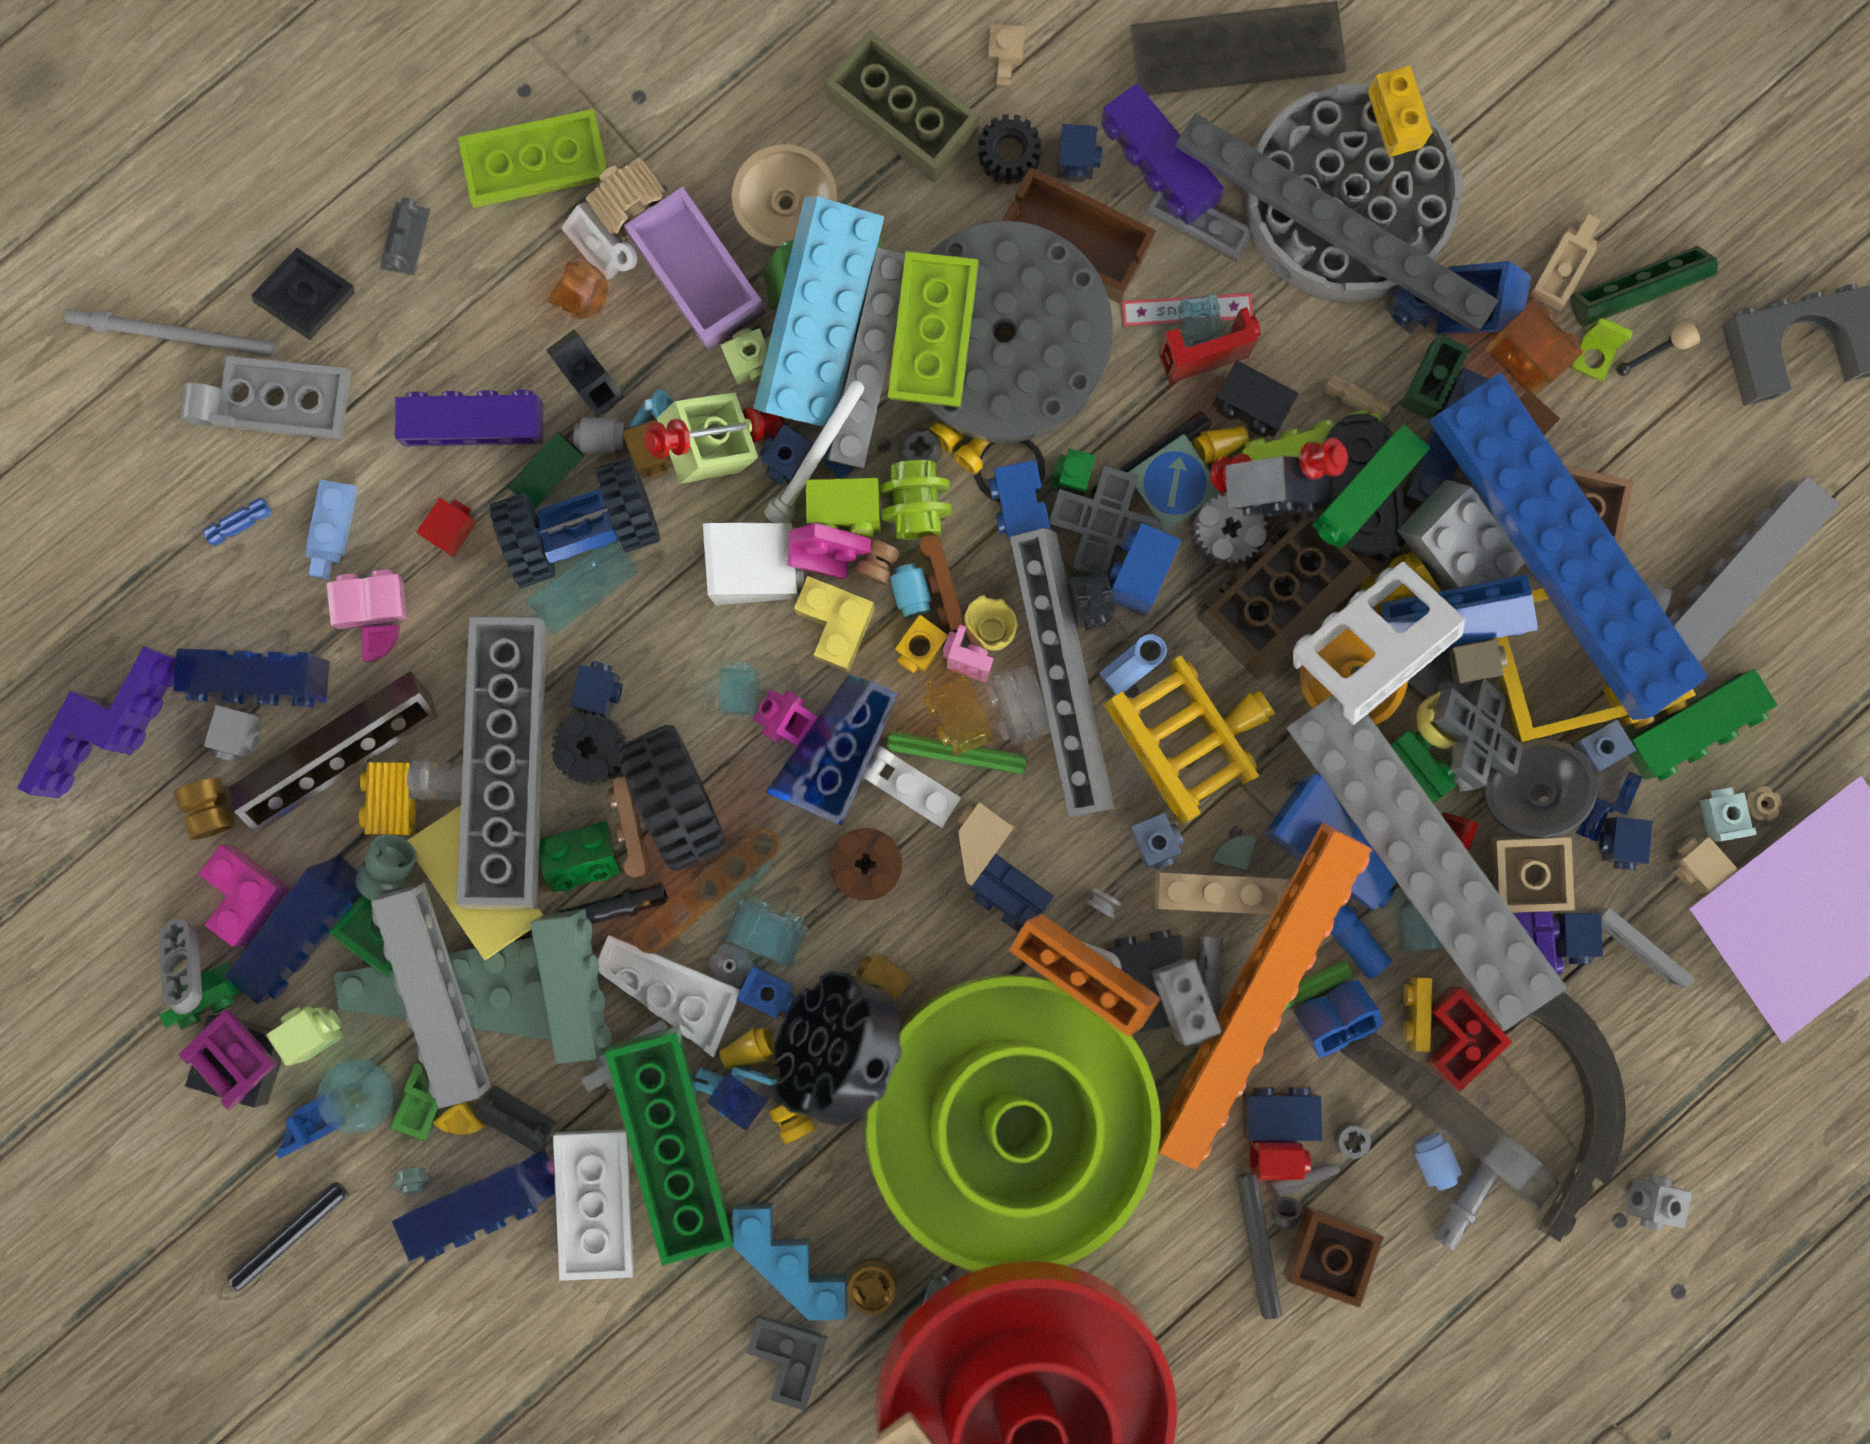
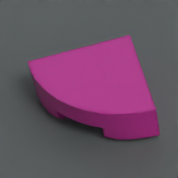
M397 624L361 626L362 661L366 663L373 662L387 655L398 640L400 626Z

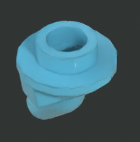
M663 389L656 390L651 399L645 400V404L629 423V426L634 428L649 422L652 416L657 420V417L674 403L672 396L668 395Z

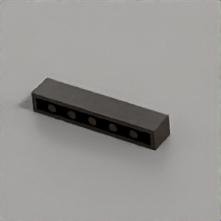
M409 671L228 787L234 812L257 834L439 717L430 693L416 676Z

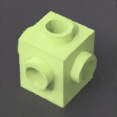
M748 328L737 332L732 336V340L720 345L737 385L749 380L752 383L760 381L770 341V336L763 338L760 328L754 331Z

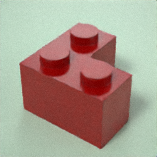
M1451 986L1431 1005V1017L1450 1038L1424 1062L1449 1089L1461 1092L1512 1041L1463 988Z

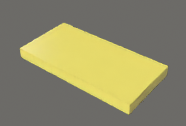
M460 805L407 841L415 849L416 861L482 958L487 960L531 930V921L541 917L543 914L538 907L537 909H463L457 905Z

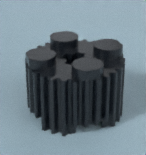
M580 712V716L572 714L565 718L563 723L560 724L561 729H556L555 731L558 735L552 738L555 740V743L551 744V747L555 748L551 754L557 769L563 771L562 774L567 776L568 779L589 786L594 784L600 785V782L607 783V778L614 779L613 774H619L621 768L617 750L621 744L626 743L624 741L626 736L622 734L623 730L613 720L599 713L588 712L586 714ZM593 740V745L598 747L595 755L590 753L589 758H586L584 747L586 744H589V741Z

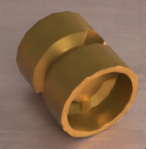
M220 778L200 780L174 791L179 811L187 814L183 823L189 840L208 838L236 826L230 806L223 805L222 803L226 798V794Z
M869 1258L855 1266L849 1281L848 1296L856 1310L863 1314L876 1315L883 1313L891 1306L895 1298L897 1279L895 1271L890 1264L882 1259Z

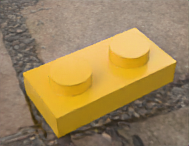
M1409 977V984H1405L1403 994L1404 1005L1409 1006L1408 1021L1403 1023V1041L1408 1043V1049L1430 1052L1432 978Z

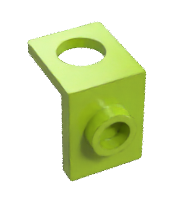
M1600 318L1586 330L1571 369L1602 382L1605 380L1617 349L1631 338L1633 331L1622 327L1616 322ZM1594 349L1602 354L1603 364L1601 367L1590 368L1586 365L1584 361L1586 351Z

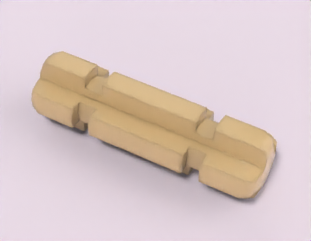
M1332 375L1324 387L1325 394L1333 398L1340 397L1342 403L1358 411L1366 410L1371 414L1379 412L1381 422L1387 418L1392 405L1381 398L1379 400L1374 399L1375 395L1352 383L1349 385L1345 384V380L1336 375Z

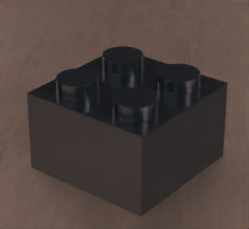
M220 1014L208 1016L204 1029ZM237 1018L278 1063L239 1102L240 1104L255 1108L268 1104L282 1059L267 1037V1034L274 1029ZM206 1047L203 1051L205 1057L234 1087L238 1083L237 1080ZM191 1065L185 1087L220 1097Z

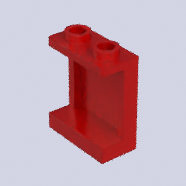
M1247 307L1239 310L1231 326V334L1188 348L1185 347L1179 328L1165 332L1158 353L1169 384L1235 363L1236 360L1248 359L1259 340L1258 336H1261L1260 325L1256 316H1250Z

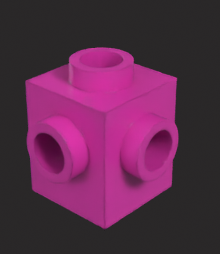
M770 689L765 699L760 703L758 711L752 720L762 725L764 728L761 734L779 744L782 739H785L800 747L816 721L817 716L802 707L805 701L788 690L784 695H781Z

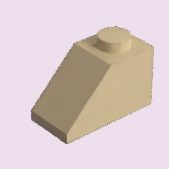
M980 802L975 809L968 805L957 820V823L962 826L958 831L965 882L970 886L974 884L1014 829L1013 826Z

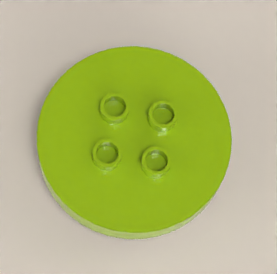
M1017 974L983 976L948 987L922 1003L900 1024L901 1057L894 1065L892 1075L887 1082V1091L884 1097L877 1100L864 1113L863 1131L867 1158L874 1180L892 1213L914 1239L942 1259L971 1271L1019 1261H1042L1067 1266L1094 1252L1125 1224L1138 1206L1152 1177L1158 1155L1161 1123L1155 1082L1149 1065L1132 1036L1128 1037L1050 980Z

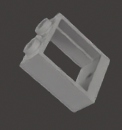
M1182 959L1150 971L1176 1041L1187 1046L1221 1033L1195 961Z

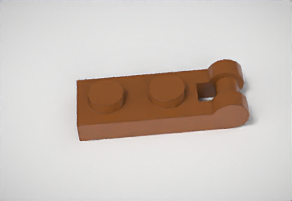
M928 534L921 539L920 552L922 557L931 563L933 572L927 574L932 594L939 593L943 605L937 608L942 628L949 627L950 631L957 633L959 625H964L942 544L936 535Z

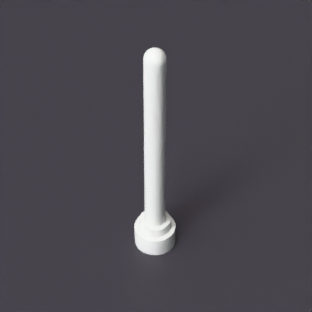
M854 381L850 384L783 495H778L770 500L764 510V514L771 522L790 523L796 512L794 509L796 504L794 502L806 485V480H809L864 391V385L860 381Z

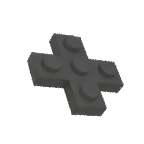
M1104 465L1093 499L1059 488L1049 523L1082 533L1071 566L1072 568L1090 574H1097L1103 570L1108 572L1116 544L1124 545L1130 529L1137 532L1141 523H1145L1159 530L1161 520L1128 510L1138 475Z
M1485 679L1472 683L1468 700L1453 688L1441 691L1433 720L1458 740L1450 770L1474 789L1486 786L1490 766L1505 778L1517 775L1524 748L1522 743L1500 727L1507 697Z

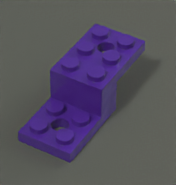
M143 646L112 704L97 697L70 691L17 788L29 795L61 798L62 794L67 793L73 785V774L79 763L88 757L92 748L90 743L104 750L132 755L133 751L143 744L146 737L145 729L150 720L155 718L161 711L163 706L162 698L168 687L173 686L180 675L179 667L182 660L170 654Z

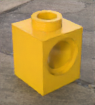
M919 615L895 648V654L900 656L897 662L913 674L916 670L924 674L945 646L948 635ZM914 640H926L930 645L928 653L924 656L912 654L909 647Z

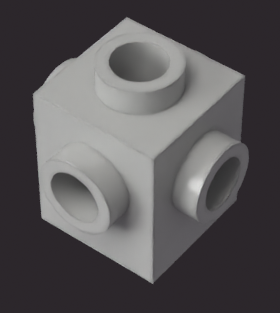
M1650 1174L1649 1181L1633 1178L1626 1214L1641 1218L1640 1225L1651 1229L1663 1231L1664 1225L1685 1229L1692 1192L1673 1187L1672 1179Z

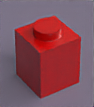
M439 498L416 533L454 558L477 522L468 516L471 509L453 498L449 504L442 498Z

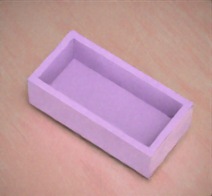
M683 186L624 225L630 240L707 351L765 313L762 300Z

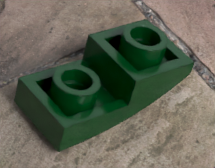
M558 431L509 484L508 488L516 495L526 492L536 510L559 483L566 479L585 454Z

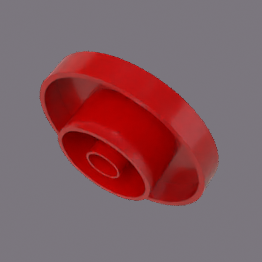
M1019 1261L989 1266L949 1283L934 1293L910 1316L896 1335L880 1371L875 1399V1423L879 1438L880 1433L910 1412L936 1444H1174L1177 1426V1397L1168 1362L1154 1334L1140 1312L1126 1297L1103 1280L1082 1270L1050 1262Z

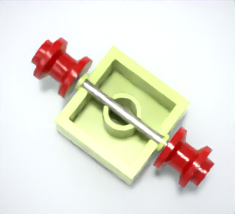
M736 392L680 400L672 403L657 417L658 422L649 424L644 434V445L646 450L656 459H662L667 457L668 454L670 455L679 484L738 474L758 458L754 443L759 442L763 435L767 439L770 436L775 439L782 426L785 425V419L782 416L763 411L759 412L753 409L754 407L745 408L742 411Z

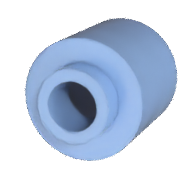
M1434 1133L1414 1142L1417 1150L1414 1152V1155L1429 1187L1436 1186L1437 1190L1440 1191L1458 1183L1457 1177L1462 1174V1171L1449 1141L1444 1140L1441 1133Z

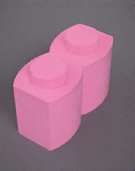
M389 569L371 572L372 577L358 579L357 574L336 576V581L327 583L331 625L337 629H348L408 620L404 579L398 574H393V570Z

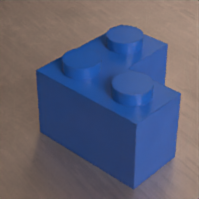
M1141 523L1137 532L1130 529L1122 547L1123 550L1128 552L1123 564L1116 562L1109 575L1114 603L1145 617L1157 597L1181 543V539L1145 523Z

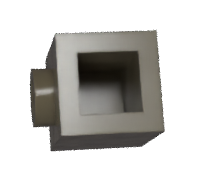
M1497 640L1448 648L1454 683L1503 676L1502 668L1507 667L1505 649L1503 646H1498Z

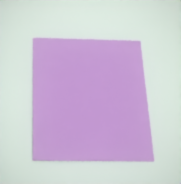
M1859 776L1690 908L1782 1043L1870 975V788L1862 776Z

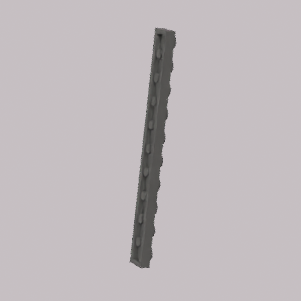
M1197 113L1194 114L1176 142L1175 147L1476 334L1480 331L1499 301Z

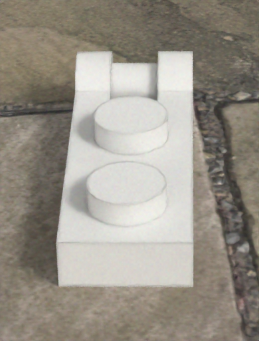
M877 745L872 752L874 755L873 759L867 767L863 766L858 775L943 828L961 800V797ZM886 764L895 769L888 780L879 775Z

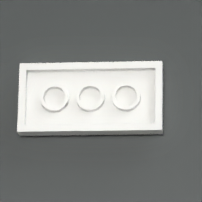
M625 1129L555 1132L553 1144L559 1281L632 1278L634 1275L630 1159L629 1142Z

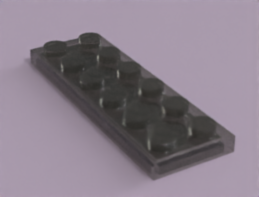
M1338 1L1131 24L1130 28L1137 83L1147 95L1344 73L1347 68Z

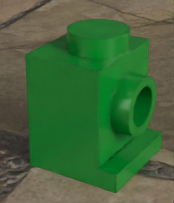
M1068 448L1067 455L1059 454L1050 489L1059 491L1060 488L1084 496L1096 456Z

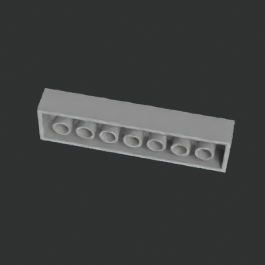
M469 617L457 905L463 909H537L547 626L542 618Z

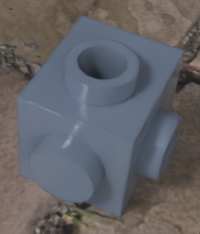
M1166 813L1129 827L1145 867L1154 864L1157 871L1176 863L1174 856L1182 853L1179 846L1184 844L1177 825H1170Z

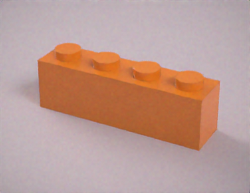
M1043 914L1026 921L1009 949L1012 954L1128 1037L1143 1027L1160 1000V997Z

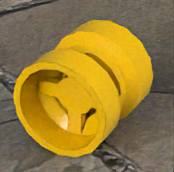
M783 1104L768 1111L772 1121L778 1123L781 1129L779 1136L783 1144L790 1143L816 1129L812 1118L789 1112ZM794 1115L797 1116V1117H795V1118H793V1119H791V1120H789V1121H786V1119H788V1118H790V1117H792V1116H794Z

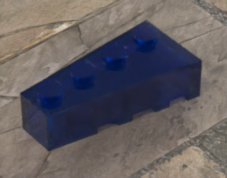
M341 856L307 868L225 977L256 1004L270 998L273 1000L279 998L289 987L287 981L291 976L307 964L310 954L327 938L331 929L362 895L355 882L358 871Z
M543 1150L518 1164H512L485 1179L477 1180L458 1189L454 1193L451 1192L392 1220L408 1261L423 1256L425 1262L445 1253L446 1251L443 1247L453 1242L455 1248H458L475 1240L474 1233L484 1229L487 1235L507 1225L505 1222L506 1218L515 1215L516 1220L519 1221L538 1212L535 1205L556 1193L555 1175L550 1174L547 1169V1162L550 1160L546 1151Z

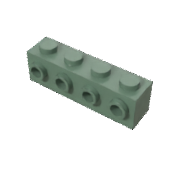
M585 909L544 914L531 921V928L556 1064L597 1060L605 1054V1050L611 1044V1031L605 1024L603 1013L605 997L603 992L599 990L598 985L599 963L597 957L593 954L591 946V922L586 918Z

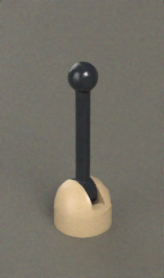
M1685 318L1670 329L1668 341L1628 363L1622 362L1618 364L1616 368L1617 373L1620 376H1627L1632 368L1671 346L1681 350L1693 347L1700 343L1698 330L1689 319Z

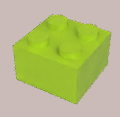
M878 478L806 480L807 525L817 523L871 539L874 538V534H881Z

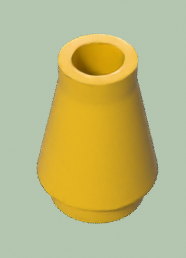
M1242 425L1235 428L1203 431L1199 437L1194 439V449L1204 464L1210 463L1213 465L1216 459L1227 457L1244 447L1249 442L1248 433Z
M1258 690L1254 694L1249 692L1223 720L1235 737L1242 732L1270 722L1268 718L1274 715L1275 711L1262 692Z
M754 1027L727 1047L720 1049L719 1054L723 1065L729 1070L737 1066L768 1061L770 1056L773 1055L775 1043L766 1027L760 1029Z

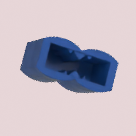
M1359 980L1341 983L1327 996L1309 999L1294 1012L1299 1028L1318 1057L1333 1054L1345 1047L1350 1041L1367 1037L1383 1025L1378 1007Z

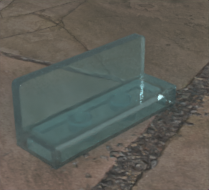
M615 541L595 549L526 602L543 619L549 630L556 635L639 573V570Z

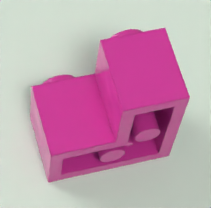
M220 845L198 873L199 876L226 895L204 926L232 947L248 946L290 890V887L235 846Z

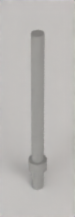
M67 309L65 312L66 323L90 326L94 331L110 333L111 330L268 356H275L277 351V344L275 342L116 317L107 311L95 310L91 313Z

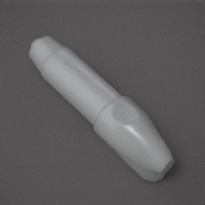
M1335 1164L1313 1167L1310 1173H1305L1304 1180H1274L1272 1185L1278 1196L1301 1191L1300 1187L1303 1185L1330 1179V1176L1338 1174L1340 1167Z

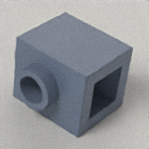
M1617 719L1602 724L1570 743L1572 747L1579 750L1588 759L1595 773L1602 771L1636 751Z

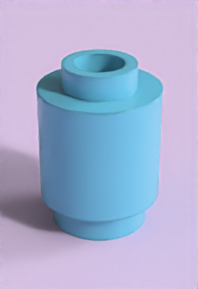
M914 563L895 568V575L889 577L898 611H902L904 618H911L930 612L929 603L932 602L924 569H916Z

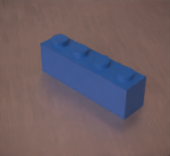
M1528 574L1437 592L1465 618L1463 635L1448 648L1472 642H1485L1489 639L1509 635H1522L1526 632L1538 630ZM1418 596L1381 603L1383 619L1399 633L1407 631L1430 611V608Z

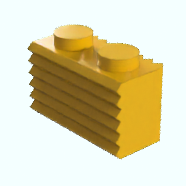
M367 762V771H362L360 776V787L362 792H366L365 806H361L359 811V824L361 828H365V835L415 836L418 776L416 764Z

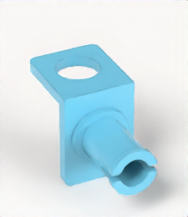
M740 1066L733 1067L729 1077L699 1068L695 1078L702 1080H699V1082L694 1081L697 1091L722 1098L719 1115L730 1116L734 1114L745 1077L768 1085L776 1084L778 1079L775 1076Z

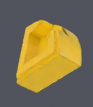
M467 1102L453 1105L432 1122L443 1132L455 1135L472 1134L486 1126L482 1120L475 1117L477 1114Z

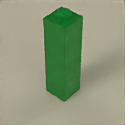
M1403 424L1312 524L1318 530L1319 536L1328 544L1335 545L1340 549L1354 536L1429 451L1430 447Z

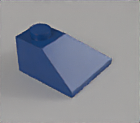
M1511 261L1448 266L1449 270L1499 300L1478 333L1501 332L1525 310L1531 276ZM1440 312L1436 334L1474 333Z

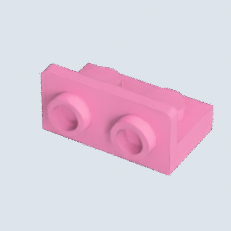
M960 624L957 633L949 632L943 649L942 658L948 659L946 669L986 683L994 658L987 656L989 653L987 650L975 645H968L967 649L963 648L966 626Z

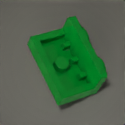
M607 821L540 839L539 854L542 875L552 892L568 891L579 885L594 881H605L612 876L621 874L620 866L614 854L611 829Z
M225 962L201 974L202 999L198 1006L186 1014H178L171 1008L159 1014L164 1027L179 1026L180 1030H183L202 1021L200 1015L210 1010L215 1014L234 1005L232 999L244 994L245 991L232 963Z

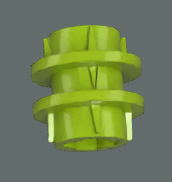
M910 460L891 465V481L881 484L879 490L881 496L893 498V506L882 510V520L895 523V534L898 539L913 540L922 539L928 534L941 535L940 519L952 514V505L939 502L938 494L949 491L950 480L937 477L936 463L934 461Z

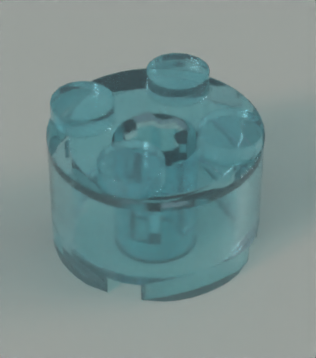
M352 1059L336 1064L323 1077L317 1093V1103L321 1117L334 1129L349 1134L368 1132L380 1126L389 1118L396 1102V1089L389 1073L379 1064L362 1059ZM360 1086L362 1087L361 1093L366 1095L365 1102H358L355 1107L352 1105L353 1099L348 1098V1094L350 1091H356L357 1087Z

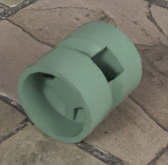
M384 834L376 837L372 841L355 878L356 887L360 893L370 900H375L385 893L402 889L417 858L416 851L411 843L396 835Z

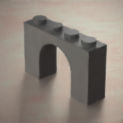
M1856 283L1848 284L1835 289L1834 294L1824 296L1823 292L1819 291L1801 297L1800 302L1790 304L1789 299H1784L1767 305L1766 310L1756 312L1755 307H1750L1733 313L1734 318L1723 325L1722 328L1744 406L1777 399L1792 390L1781 350L1784 332L1791 324L1807 323L1814 325L1831 338L1836 348L1845 382L1870 377V285L1857 288Z

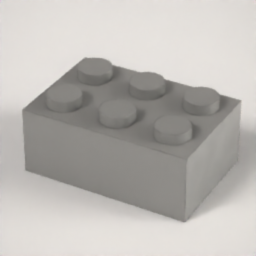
M1445 480L1397 530L1444 591L1511 578L1525 563L1499 523L1472 487L1450 480Z

